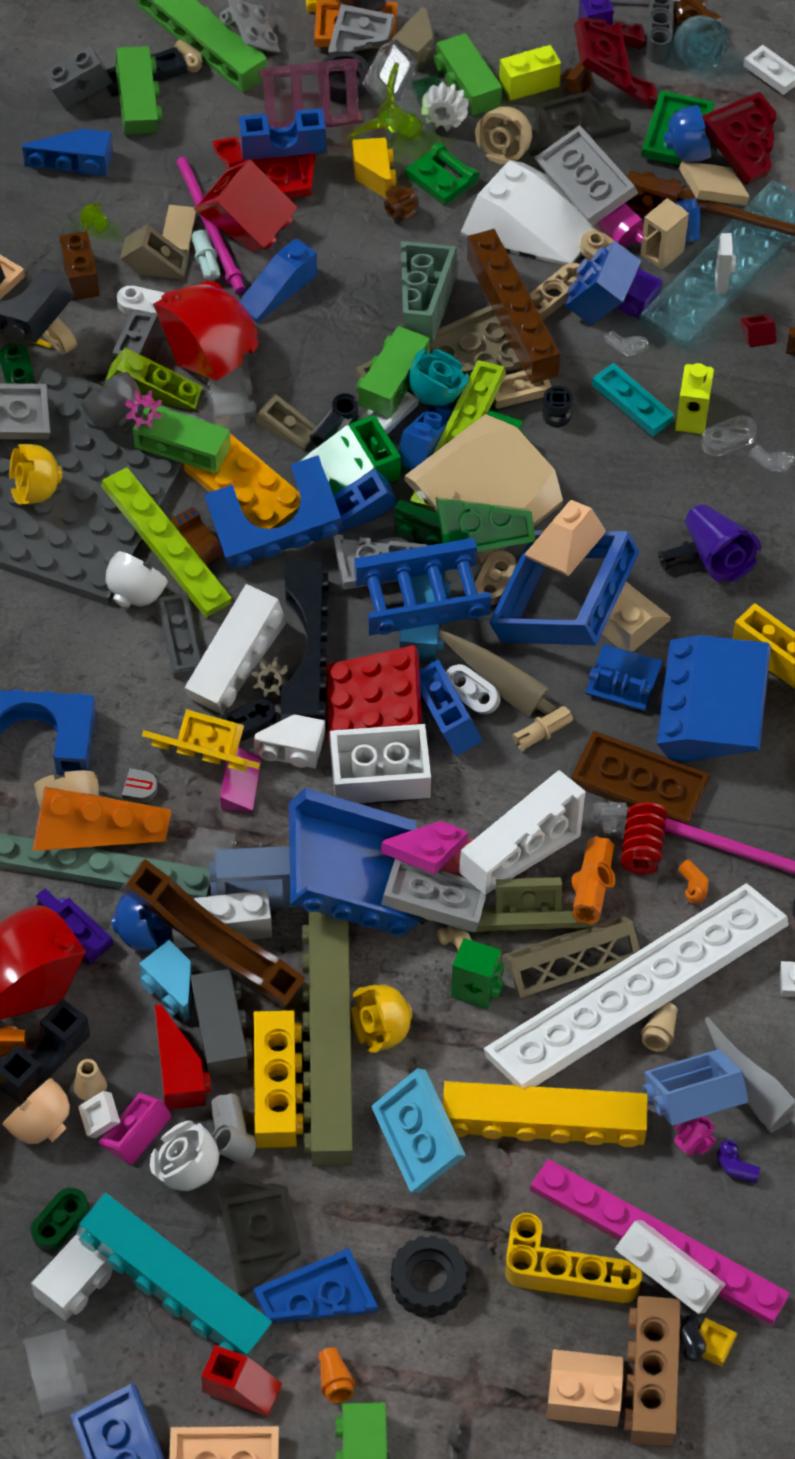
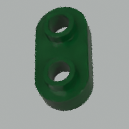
M17 343L4 346L0 350V366L5 384H35L34 372L27 349Z
M77 1188L61 1190L36 1217L31 1225V1235L34 1244L38 1248L46 1251L59 1248L79 1226L89 1210L87 1197L84 1192ZM76 1206L77 1210L70 1213L66 1211V1208ZM48 1231L55 1233L52 1238H45L43 1236Z

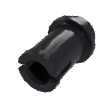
M684 541L681 546L659 551L658 558H662L659 561L662 569L667 570L687 562L694 564V560L699 559V554L694 542Z

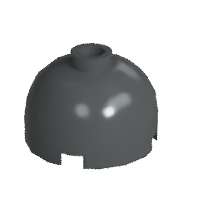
M124 372L106 380L104 388L99 392L95 388L82 401L81 407L94 424L103 428L120 426L123 429L135 421L133 418H126V415L132 411V408L126 406L127 400L135 402L136 391L140 392V389L133 377L128 372Z

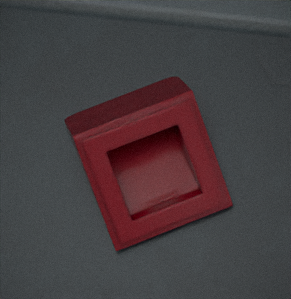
M767 314L739 319L749 347L776 343V323Z

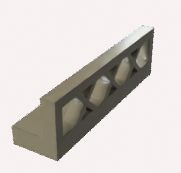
M622 915L597 923L595 927L582 928L501 956L505 968L511 971L517 996L522 998L610 969L638 952L640 948L633 921ZM625 936L628 937L631 952L620 956L610 952L617 939ZM607 943L605 948L599 946L601 944ZM595 947L602 951L596 964L587 966L580 962L586 949ZM576 953V955H575L574 958L568 956V955H571V954ZM608 955L613 957L611 959L606 960ZM564 957L572 961L566 974L556 976L549 972L556 959ZM546 963L545 966H544V968L538 966V965H541V964ZM578 965L583 967L581 969L575 970ZM532 967L541 971L535 984L527 987L523 986L520 971ZM547 975L552 977L551 979L545 980Z

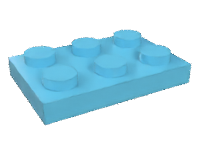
M416 1069L371 1106L411 1193L423 1191L466 1156L426 1070Z

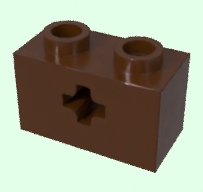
M83 231L59 235L65 274L75 295L71 301L99 296L97 271L88 232Z

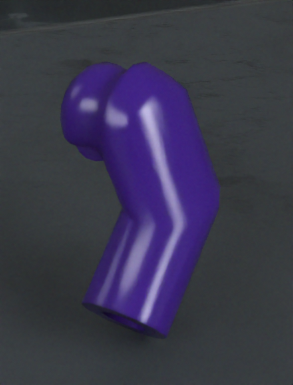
M732 1140L723 1141L717 1150V1159L725 1173L730 1177L757 1184L761 1167L743 1163L737 1153V1143Z

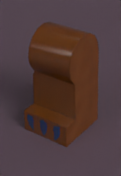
M194 506L171 518V523L206 566L224 556L219 540L202 522L200 513Z

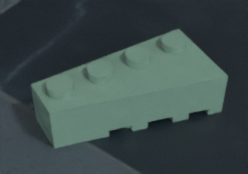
M401 241L404 328L429 337L430 344H433L458 275L457 246Z

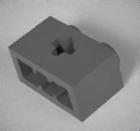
M92 45L44 71L52 91L64 109L73 106L113 83Z

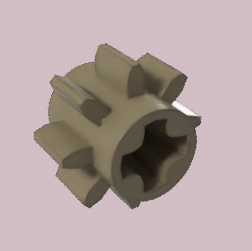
M277 657L273 659V662L266 663L262 658L260 659L261 669H252L251 675L258 677V680L253 684V688L260 687L264 690V697L268 695V692L273 691L278 696L281 695L280 685H285L290 680L283 677V674L288 671V666L280 667L277 664ZM269 671L275 673L272 683L266 681Z

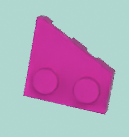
M439 821L384 840L381 853L435 875L468 842V832L452 824Z

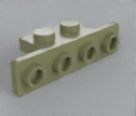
M561 877L496 879L495 906H483L476 932L526 929L550 930L556 928L582 929L595 927V924L578 923L572 917L574 903H562Z

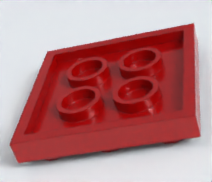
M415 645L327 664L329 744L330 731L422 724L419 651Z

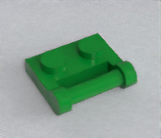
M436 142L429 152L405 168V176L443 206L473 186L480 177L479 171L473 167H467L447 151V147L441 142ZM439 160L443 161L462 177L457 179L436 162Z

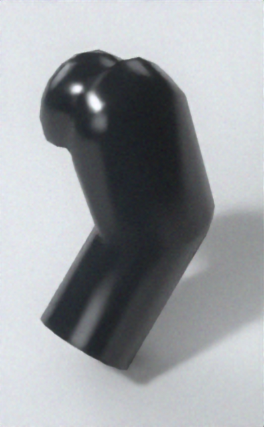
M686 1315L681 1322L679 1338L686 1346L683 1352L685 1358L698 1362L707 1350V1343L698 1329L699 1321L697 1317Z

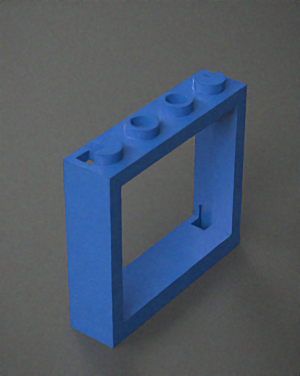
M534 531L536 540L544 531ZM606 531L585 556V558L605 559L576 620L521 619L545 569V566L526 558L524 554L534 542L527 543L489 621L500 642L596 646L639 554V550L629 532Z

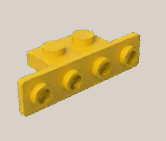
M186 709L178 739L145 730L142 732L143 737L152 739L151 745L169 750L170 744L178 746L176 753L195 757V753L199 752L203 754L202 760L218 765L221 764L222 759L229 761L228 768L246 772L248 767L256 769L260 767L258 762L236 756L244 725Z

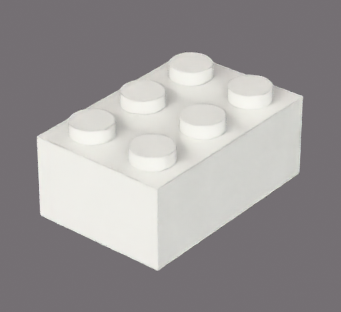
M425 724L330 731V753L335 797L355 803L430 798L431 773Z

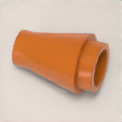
M331 1347L322 1350L318 1354L321 1394L330 1403L338 1404L345 1402L353 1397L356 1383L340 1357L337 1348Z

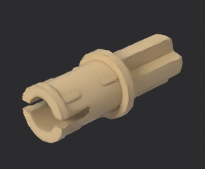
M562 706L543 718H535L534 723L512 734L514 743L516 745L520 743L518 749L523 752L542 739H550L552 733L573 721L570 710Z

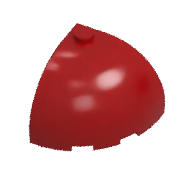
M192 285L178 291L166 292L161 296V300L153 304L177 365L216 381L244 363L242 356L247 352L253 354L259 344L257 339L259 333L248 310L233 295L220 288L210 285Z
M40 905L31 906L6 917L0 922V1020L58 1004L64 999L86 953L67 923L50 908Z

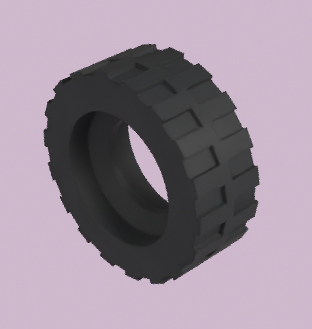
M430 1235V1237L419 1236L415 1240L407 1241L405 1246L398 1249L396 1257L393 1258L391 1264L392 1293H395L396 1301L398 1304L401 1303L407 1312L411 1311L415 1313V1316L419 1317L428 1316V1318H435L436 1315L443 1316L449 1310H454L458 1306V1302L462 1301L465 1289L467 1288L468 1268L465 1265L466 1259L459 1252V1248L455 1244L449 1243V1240L445 1238L440 1239L437 1236ZM434 1261L444 1268L446 1281L440 1289L433 1292H425L414 1285L412 1272L419 1263Z

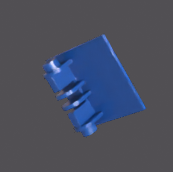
M603 644L595 668H591L589 674L590 681L585 694L645 711L663 661Z

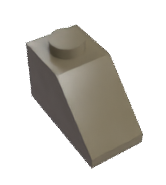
M421 7L391 38V59L417 72L425 64L430 63L435 52L433 49V33L427 9Z
M148 224L125 238L120 256L121 261L140 275L172 279L184 278L189 255Z

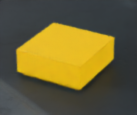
M705 1318L699 1330L707 1343V1350L703 1353L702 1358L722 1367L737 1337V1332Z

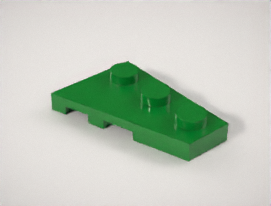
M435 497L443 543L475 538L477 552H483L536 541L532 512L529 509Z

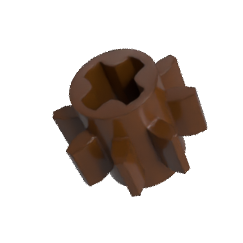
M401 185L399 187L395 186L386 192L389 198L384 201V208L392 219L398 218L399 221H406L417 214L413 208L419 205V200L411 188L407 187L404 189V186Z

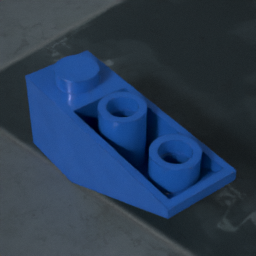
M80 129L23 143L24 166L106 176L113 153L111 132Z
M450 404L444 406L430 405L403 431L398 450L401 456V466L413 470L433 454L453 413L454 408Z

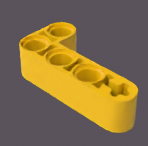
M521 1213L513 1219L505 1266V1277L513 1286L618 1303H629L638 1297L642 1271L631 1261L540 1247L542 1236V1223L540 1219L531 1213ZM527 1230L532 1232L534 1236L524 1238L518 1233ZM517 1262L526 1263L529 1266V1268L525 1270L516 1269L513 1265ZM557 1267L563 1270L564 1273L553 1275L548 1272V1269ZM591 1272L596 1274L598 1279L590 1281L582 1275ZM606 1276H611L610 1283L606 1282ZM622 1279L629 1280L628 1284H622Z

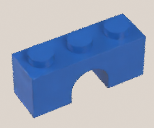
M323 108L295 111L293 123L284 128H275L269 125L267 113L239 116L243 160L326 152V126Z

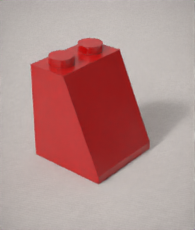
M247 160L228 168L194 210L247 249L255 252L261 249L267 250L277 240L275 237L276 233L280 229H285L292 222L293 217L291 215L298 207L251 160Z

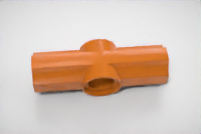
M595 836L588 840L582 869L572 876V885L576 892L572 917L578 923L592 925L599 922L605 891L615 885V876L611 868L615 845L608 838Z

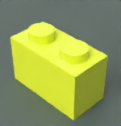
M551 45L500 59L499 83L509 101L560 87L561 62Z

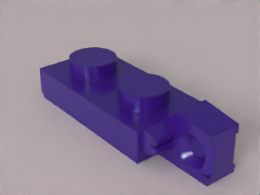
M46 888L35 896L37 898V905L50 908L67 923L85 949L86 953L83 960L88 965L113 946V939L70 898L65 899L62 897L57 900Z

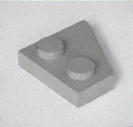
M341 4L328 50L329 55L344 51L357 52L388 44L395 20L394 15Z

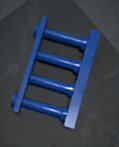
M475 538L354 558L356 586L368 585L374 612L368 613L369 636L377 634L387 635L394 631L468 618L478 619L482 616L490 615V592L477 593L470 568L471 566H476L477 562ZM458 569L465 596L447 599L440 572ZM428 574L435 601L417 604L410 577ZM397 579L405 607L387 610L380 582Z

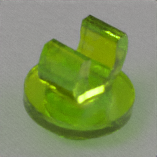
M98 202L92 205L87 204L82 209L79 215L81 218L80 225L84 228L92 225L98 232L102 233L109 224L106 222L107 218L101 213L102 206Z

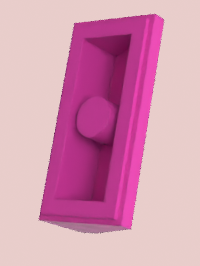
M238 747L237 757L258 762L261 767L262 758ZM227 761L220 796L221 810L253 813L260 767L259 769L248 767L246 772L228 768L229 761Z
M139 1093L119 1116L121 1123L108 1130L98 1143L125 1163L132 1165L163 1129L172 1115L162 1100Z

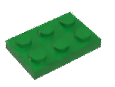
M660 91L642 147L641 157L681 165L682 160L675 155L673 149L667 150L663 133L668 132V122L671 116L684 107L696 104L699 106L701 114L705 115L713 111L714 101Z

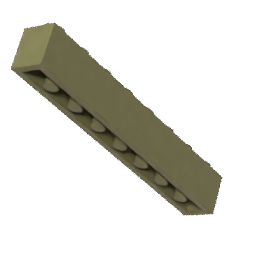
M309 912V925H302L303 944H309V953H303V973H309V982L303 983V1002H310V1012H303V1032H310V1042H303L304 1062H310V1072H304V1092H311V1102H304V1123H311V1133H304L305 1154H311L312 1166L353 1165L348 921L337 920L332 916L319 912Z

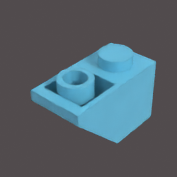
M168 940L139 963L141 975L139 980L148 993H155L162 999V1005L171 1015L177 1014L185 1022L190 1018L192 991L190 975H192L191 960Z

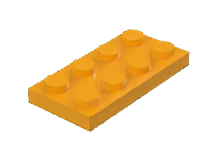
M230 434L231 449L217 474L184 464V471L208 492L233 484L243 515L251 524L257 527L274 529L284 526L295 517L299 510L301 502L299 492L232 434Z

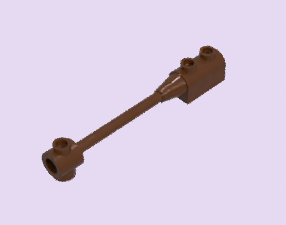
M631 171L627 175V178L636 187L638 192L637 195L625 202L631 209L649 214L667 198L673 203L696 198L692 190L686 188L678 179L665 180L657 178L650 171L643 173ZM696 199L697 205H700V213L716 214L795 237L794 224L712 201Z

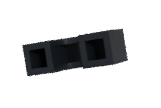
M64 999L40 1021L41 1029L39 1035L26 1050L16 1045L0 1061V1089L20 1105L45 1083L90 1037L88 1018Z

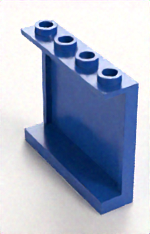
M303 789L289 802L290 905L304 908L308 912L326 914L337 920L358 923L365 928L383 930L394 936L405 935L420 923V918L381 905L395 858L381 853V847L384 840L417 829L416 821L312 789Z

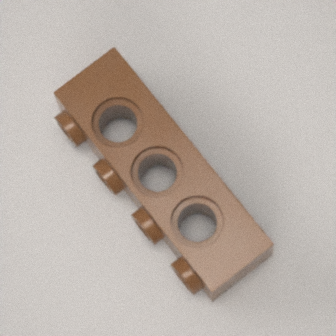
M638 1296L636 1308H630L628 1329L635 1330V1340L628 1341L627 1363H633V1375L627 1374L625 1395L632 1397V1409L625 1408L624 1430L631 1431L630 1443L670 1447H673L677 1416L680 1299ZM656 1333L662 1339L653 1342L648 1340L645 1334ZM655 1366L661 1373L650 1375L643 1368ZM652 1399L659 1404V1407L648 1409L642 1404V1401Z

